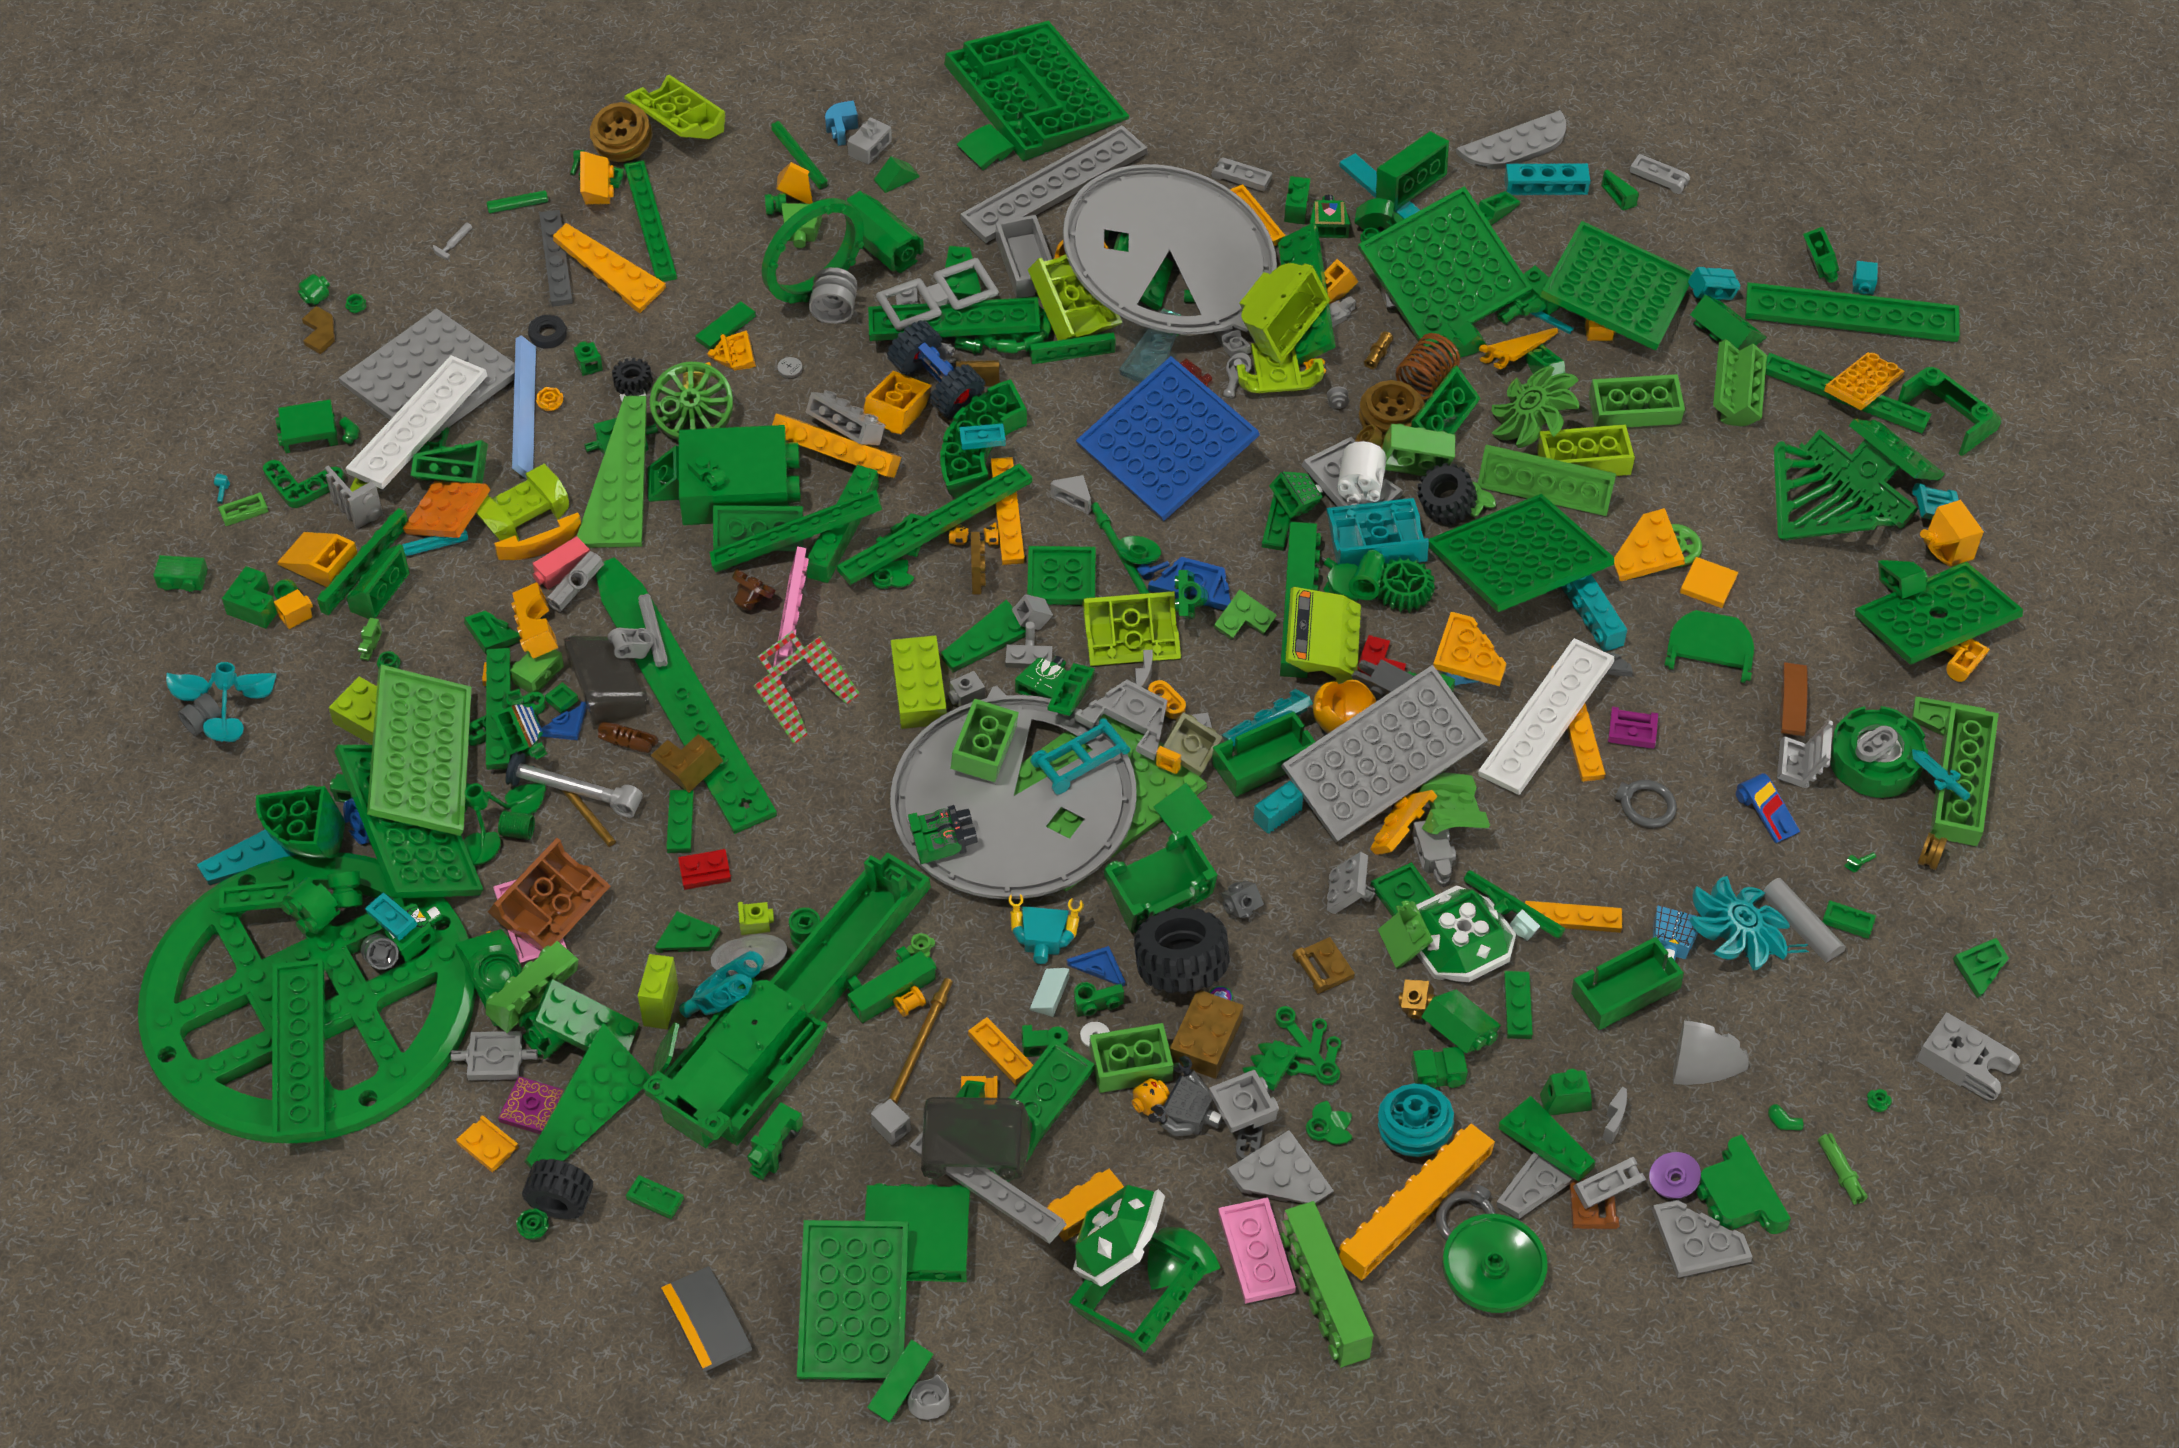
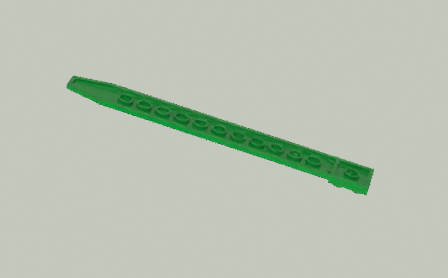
M615 557L603 561L604 565L596 573L601 602L616 628L646 629L638 599L640 595L648 594L646 588ZM652 600L668 664L657 667L651 648L646 657L633 659L683 746L685 747L699 734L714 746L723 760L703 781L732 832L736 834L776 817V809L759 780L752 772ZM743 802H749V803H750V804H749V808H747V809H745L744 806H743V807H739V806H741V803H743Z

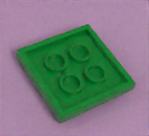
M1120 232L1118 234L1113 250L1129 252L1128 233ZM1166 257L1164 258L1139 300L1154 310H1159L1162 306L1173 266L1171 260Z
M1029 546L1027 595L1043 598L1047 604L1082 605L1085 598H1095L1096 547Z

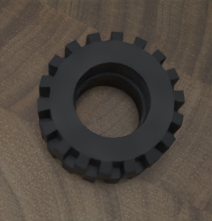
M1446 463L1442 467L1435 466L1432 471L1429 469L1426 472L1427 475L1422 476L1420 479L1421 483L1417 487L1419 490L1417 492L1427 516L1430 519L1433 518L1434 522L1439 523L1441 521L1442 524H1448V522L1454 524L1456 520L1460 519L1462 521L1465 519L1464 516L1466 514L1470 515L1472 513L1471 508L1476 506L1477 494L1469 473L1460 466L1458 468L1457 464L1449 466ZM1448 490H1456L1449 497L1439 498L1442 493Z
M541 1159L532 1164L522 1196L529 1206L545 1212L547 1216L559 1219H576L584 1213L593 1188V1180L583 1170L570 1163L554 1159Z

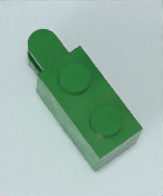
M1820 227L1804 233L1803 237L1806 248L1819 278L1825 277L1827 282H1835L1838 279L1837 272L1840 270L1835 252L1824 228Z

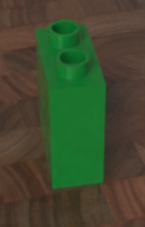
M785 425L679 430V502L683 525L713 524V505L789 506V503L801 502L799 476H788V469H800L798 442L787 443ZM706 452L718 464L719 468L725 472L727 480L717 488H710L706 484L705 479L700 481L688 469L687 462Z

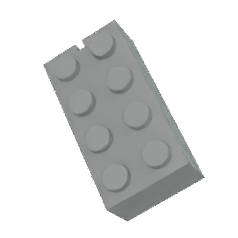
M1036 215L995 222L996 242L1016 298L1035 295L1037 291L1028 269L1038 258H1042L1043 261L1052 260Z

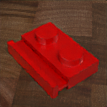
M726 849L678 857L684 890L731 882Z

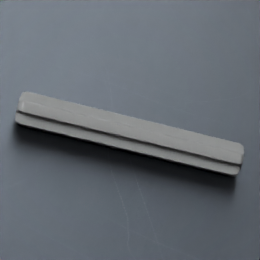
M649 594L640 595L638 599L645 627L655 636V641L651 646L655 665L657 667L666 666L668 664L667 655L651 596Z

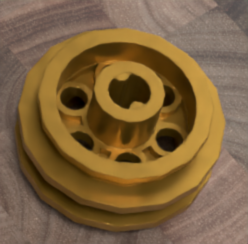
M623 102L610 104L599 111L593 118L590 126V139L600 156L608 158L609 161L626 162L639 157L647 149L653 137L652 126L644 110L635 104Z
M1382 381L1368 388L1362 395L1359 420L1363 428L1373 424L1383 432L1382 435H1386L1391 424H1403L1411 427L1412 420L1425 404L1421 395L1410 385L1401 381Z

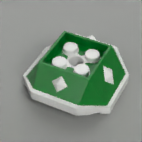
M1455 886L1416 905L1433 939V942L1419 952L1417 956L1434 979L1470 982L1510 962L1516 933L1501 913L1494 909V904L1489 898L1478 894L1474 890Z
M1126 1185L1088 1210L1085 1214L1080 1233L1075 1238L1077 1241L1075 1245L1076 1261L1073 1270L1080 1277L1103 1286L1139 1263L1144 1254L1143 1248L1150 1241L1157 1227L1165 1199L1164 1194L1159 1189L1150 1191Z

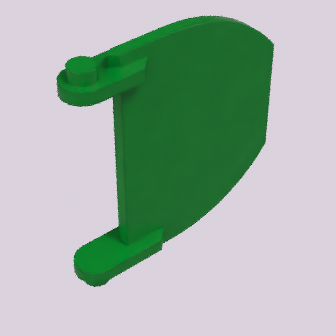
M1694 610L1683 616L1674 625L1667 649V655L1670 657H1666L1664 666H1669L1668 669L1673 670L1675 658L1678 656L1742 668L1740 683H1745L1751 680L1752 672H1748V670L1751 671L1753 662V639L1747 627L1737 617Z

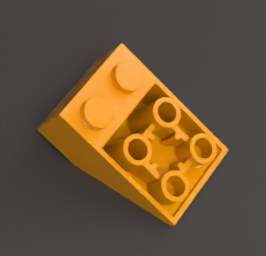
M303 532L277 564L328 587L333 578L339 575L346 567L348 561L356 556L357 549L355 542L338 534Z

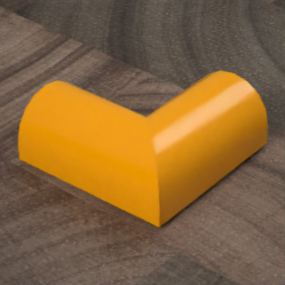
M1972 638L1946 649L1945 651L1954 655L1947 664V674L1957 682L1965 681L1988 654L1990 649Z

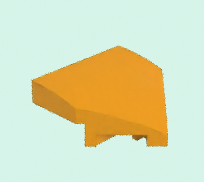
M747 330L728 337L722 334L718 345L714 350L710 349L707 353L710 358L734 371L756 367Z

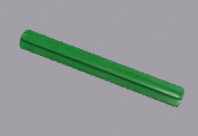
M780 121L772 123L771 130L799 165L809 171L808 176L819 189L826 188L828 180Z
M1469 870L1464 876L1466 883L1486 894L1485 889L1489 887L1500 901L1507 898L1513 906V912L1518 914L1521 910H1524L1540 925L1539 928L1557 939L1561 938L1565 932L1563 926L1475 872Z

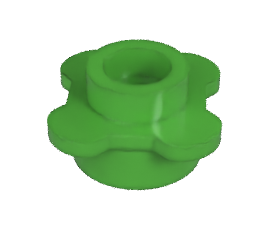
M923 933L915 934L907 950L911 955L922 951L926 957H929L931 947L935 946V940Z

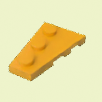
M1429 790L1407 795L1396 802L1390 814L1385 818V823L1380 832L1376 834L1375 841L1370 850L1376 855L1392 852L1410 831L1407 826L1424 814L1422 808L1428 801L1433 802L1437 798L1435 792Z

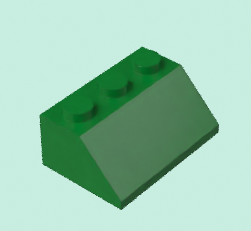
M1706 294L1690 314V316L1696 319L1694 323L1703 330L1707 328L1711 331L1709 335L1718 342L1726 339L1739 351L1751 344L1756 346L1767 338V336L1722 301Z
M398 544L384 550L373 561L367 573L361 576L357 586L347 596L350 612L367 619H375L410 574L403 545Z

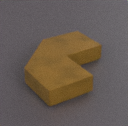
M316 306L302 318L303 324L315 330L303 340L304 345L321 355L335 342L332 314Z

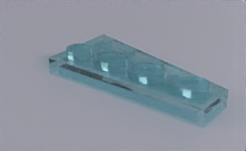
M1164 308L1160 312L1167 315L1181 316V314ZM1148 328L1120 367V375L1142 382L1168 359L1177 334Z

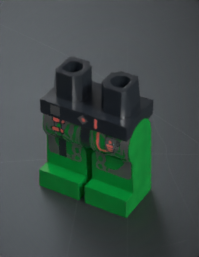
M955 805L948 806V809H939L925 815L918 816L917 812L908 814L909 825L920 865L955 855L958 852L960 854L966 853V846L978 842L975 827L961 829L962 826L973 824L969 809L956 811Z

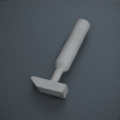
M466 222L447 241V245L443 250L433 245L434 253L448 260L450 254L446 252L450 248H454L472 229L471 224Z

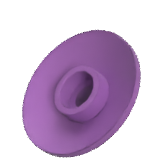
M1671 1152L1662 1155L1653 1163L1649 1178L1653 1189L1658 1194L1666 1198L1677 1199L1691 1194L1698 1187L1701 1180V1170L1697 1161L1690 1155L1682 1152ZM1673 1178H1681L1678 1181H1672Z

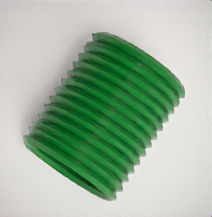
M505 810L501 813L498 822V833L500 836L526 840L532 838L535 828L533 814H519V812Z

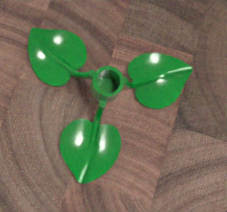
M466 783L465 812L467 807H472L476 812L481 828V833H472L463 840L473 865L489 862L497 855L501 847V839L498 833H486L480 812L487 807L489 799L505 809L511 808L512 812L532 815L542 804L546 791L545 784H526L511 789L505 795L506 804L494 797L490 791L485 793L482 785Z

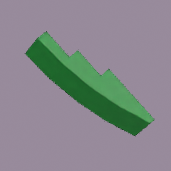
M1507 191L1481 200L1478 207L1492 226L1518 207L1521 201Z
M1073 663L1070 671L1067 670L1064 678L1060 679L1047 710L1070 716L1088 690L1095 675V668Z

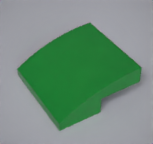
M991 124L978 128L956 144L982 170H985L996 159L1002 161L1015 149V146Z

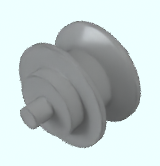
M1340 386L1333 387L1327 392L1328 405L1331 408L1341 409L1349 404L1348 390Z

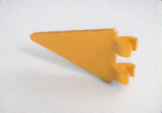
M1558 328L1548 329L1492 345H1481L1479 351L1486 354L1480 358V361L1490 363L1494 357L1500 358L1497 363H1494V367L1503 369L1509 361L1518 360L1559 333Z

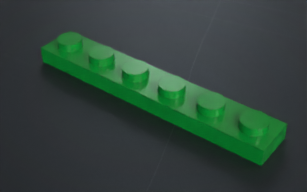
M398 508L390 515L382 527L375 531L373 537L361 547L356 556L348 561L346 567L339 575H336L330 585L319 594L317 601L321 613L329 616L360 581L361 576L367 573L373 561L404 531L403 527L408 521L405 510Z
M510 648L487 649V770L507 769L511 759V755L492 715L503 710L502 701L508 696L507 692L511 691Z

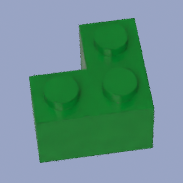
M245 566L222 597L227 615L265 629L276 616L277 611L273 596L267 594L270 587L266 573Z

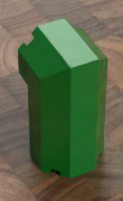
M859 191L847 198V202L860 213L863 220V247L891 271L896 270L898 273H902L916 264L918 261L915 259L917 254L921 255L924 251L922 237L871 196Z

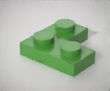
M1239 589L1213 627L1228 638L1233 639L1245 622L1264 635L1277 615Z

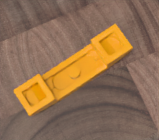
M579 513L557 520V528L518 542L516 536L494 543L498 560L528 559L557 549L578 534L581 525Z

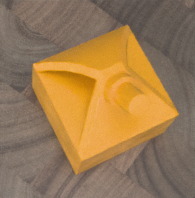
M1958 500L1937 507L1928 530L1923 529L1920 532V536L1924 539V543L1940 561L1952 567L1975 558L1984 531L1964 503Z

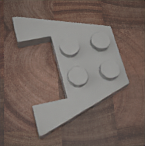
M1125 680L1108 691L1100 700H1094L1089 703V707L1077 711L1074 720L1092 729L1101 716L1106 714L1145 734L1137 744L1136 752L1155 760L1167 700L1129 680Z

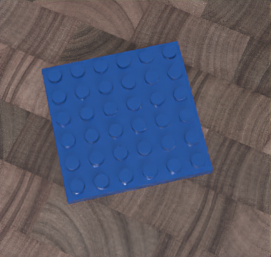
M1170 356L1076 440V443L1162 521H1165L1259 437L1260 434L1254 426Z

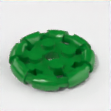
M1039 306L1040 332L977 335V337L985 346L990 349L995 348L998 352L1018 353L1021 350L1027 352L1030 351V344L1043 343L1044 339L1049 337L1052 326L1045 310Z

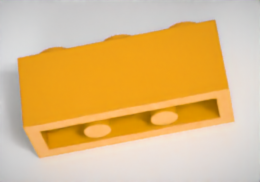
M1110 1168L1104 1172L1094 1174L1090 1181L1082 1186H1075L1068 1195L1061 1199L1057 1198L1048 1205L1047 1209L1061 1217L1067 1224L1058 1234L1064 1242L1080 1232L1088 1210L1124 1187Z

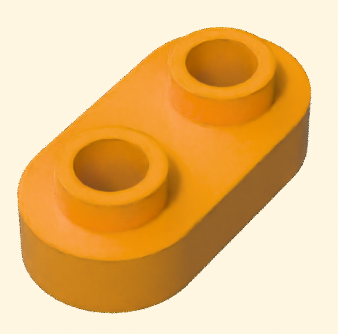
M1157 680L1149 685V691L1154 694L1161 693L1163 695L1160 697L1167 700L1166 717L1177 719L1183 712L1185 713V700L1167 682Z

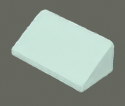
M1053 968L1045 970L1031 1004V1011L1051 1017L1054 1016L1069 979V969Z

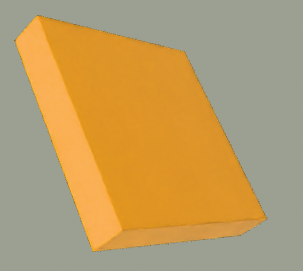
M1696 557L1680 589V593L1723 608L1738 576V572Z

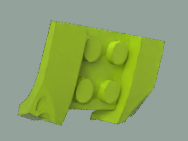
M545 464L525 473L527 480L494 498L487 495L476 511V515L500 541L516 536L519 541L515 527L551 509L558 520L568 509L569 499L565 488L559 478Z

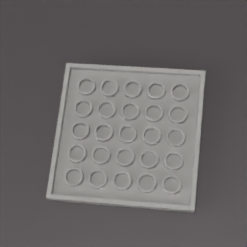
M436 308L340 376L339 381L353 394L391 420L451 355L485 369L487 377L428 440L430 442L441 434V431L446 427L452 426L515 379V363Z

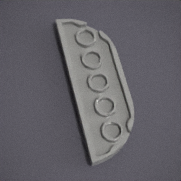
M1561 110L1460 146L1457 148L1456 154L1472 165L1488 166V169L1506 168V164H1518L1548 153L1558 147L1563 141L1566 132V119Z

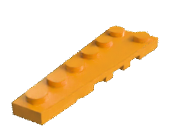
M567 223L553 235V241L575 258L583 267H588L594 272V276L597 279H602L610 290L616 291L621 295L622 300L638 313H641L666 289V283Z

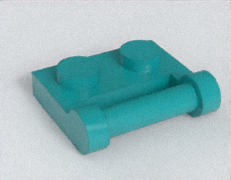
M1916 483L1912 490L1913 495L1917 497L1921 518L1932 520L1937 507L1959 500L1957 492L1954 490L1943 491L1928 488L1920 483Z

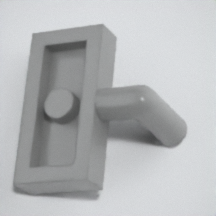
M1033 622L1026 623L1025 645H1007L1006 668H1027L1037 658H1043L1049 662L1052 661V646H1034L1035 624Z

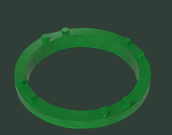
M827 198L813 202L792 215L776 232L763 258L762 280L765 287L777 299L790 304L803 301L805 303L809 302L815 276L798 284L782 285L777 282L776 269L778 268L779 256L781 252L785 251V245L788 240L804 224L820 215L842 213L846 219V231L843 242L836 255L823 269L832 267L848 271L850 266L855 265V259L859 250L864 245L862 242L864 224L860 213L850 203L838 198Z

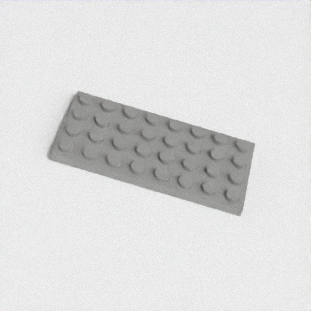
M1431 665L1283 763L1281 767L1296 788L1303 794V798L1335 843H1337L1394 805L1404 796H1407L1422 784L1486 743L1487 739L1435 667Z

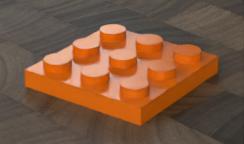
M434 481L413 514L409 517L403 530L409 535L459 538L490 492V488L487 484Z

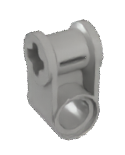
M616 628L607 636L609 642L615 648V656L620 659H642L646 657L655 641L654 634L645 628Z

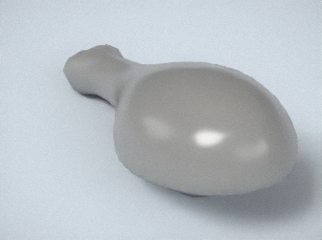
M1246 353L1234 354L1227 362L1226 371L1229 377V384L1223 392L1225 397L1234 398L1235 388L1239 383L1236 366L1244 364L1248 373L1251 370V359Z

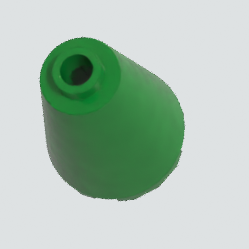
M537 1010L527 1012L519 1018L520 1028L524 1026L526 1031L523 1034L524 1040L531 1049L538 1050V1057L543 1054V1059H546L566 1041L532 1024Z

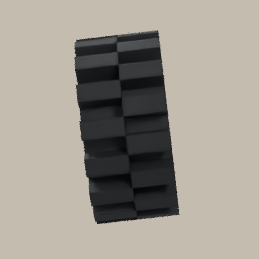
M626 358L624 363L619 361L618 366H614L612 377L615 390L619 391V394L623 395L625 392L626 396H630V393L633 396H637L636 393L639 392L642 395L644 394L643 390L648 392L649 387H652L653 380L648 362H643L640 358L638 361H636V358L628 361V358Z

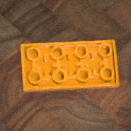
M1867 352L1826 384L1824 391L1862 410L1899 381L1905 371L1898 368L1895 363L1887 362L1881 359L1879 355Z

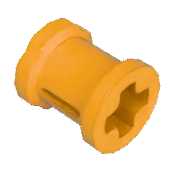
M916 986L911 987V991L905 995L893 999L894 1005L903 1017L909 1015L908 1012L916 1007L926 1005L922 992Z

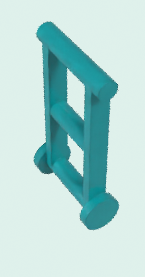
M1105 718L1099 721L1098 726L1047 753L1044 750H1040L1032 755L1030 759L1031 764L1036 768L1041 767L1052 781V790L1055 794L1066 792L1070 787V781L1120 753L1126 755L1130 752V747ZM1106 733L1115 746L1091 758L1081 745ZM1073 750L1083 764L1059 776L1049 763Z

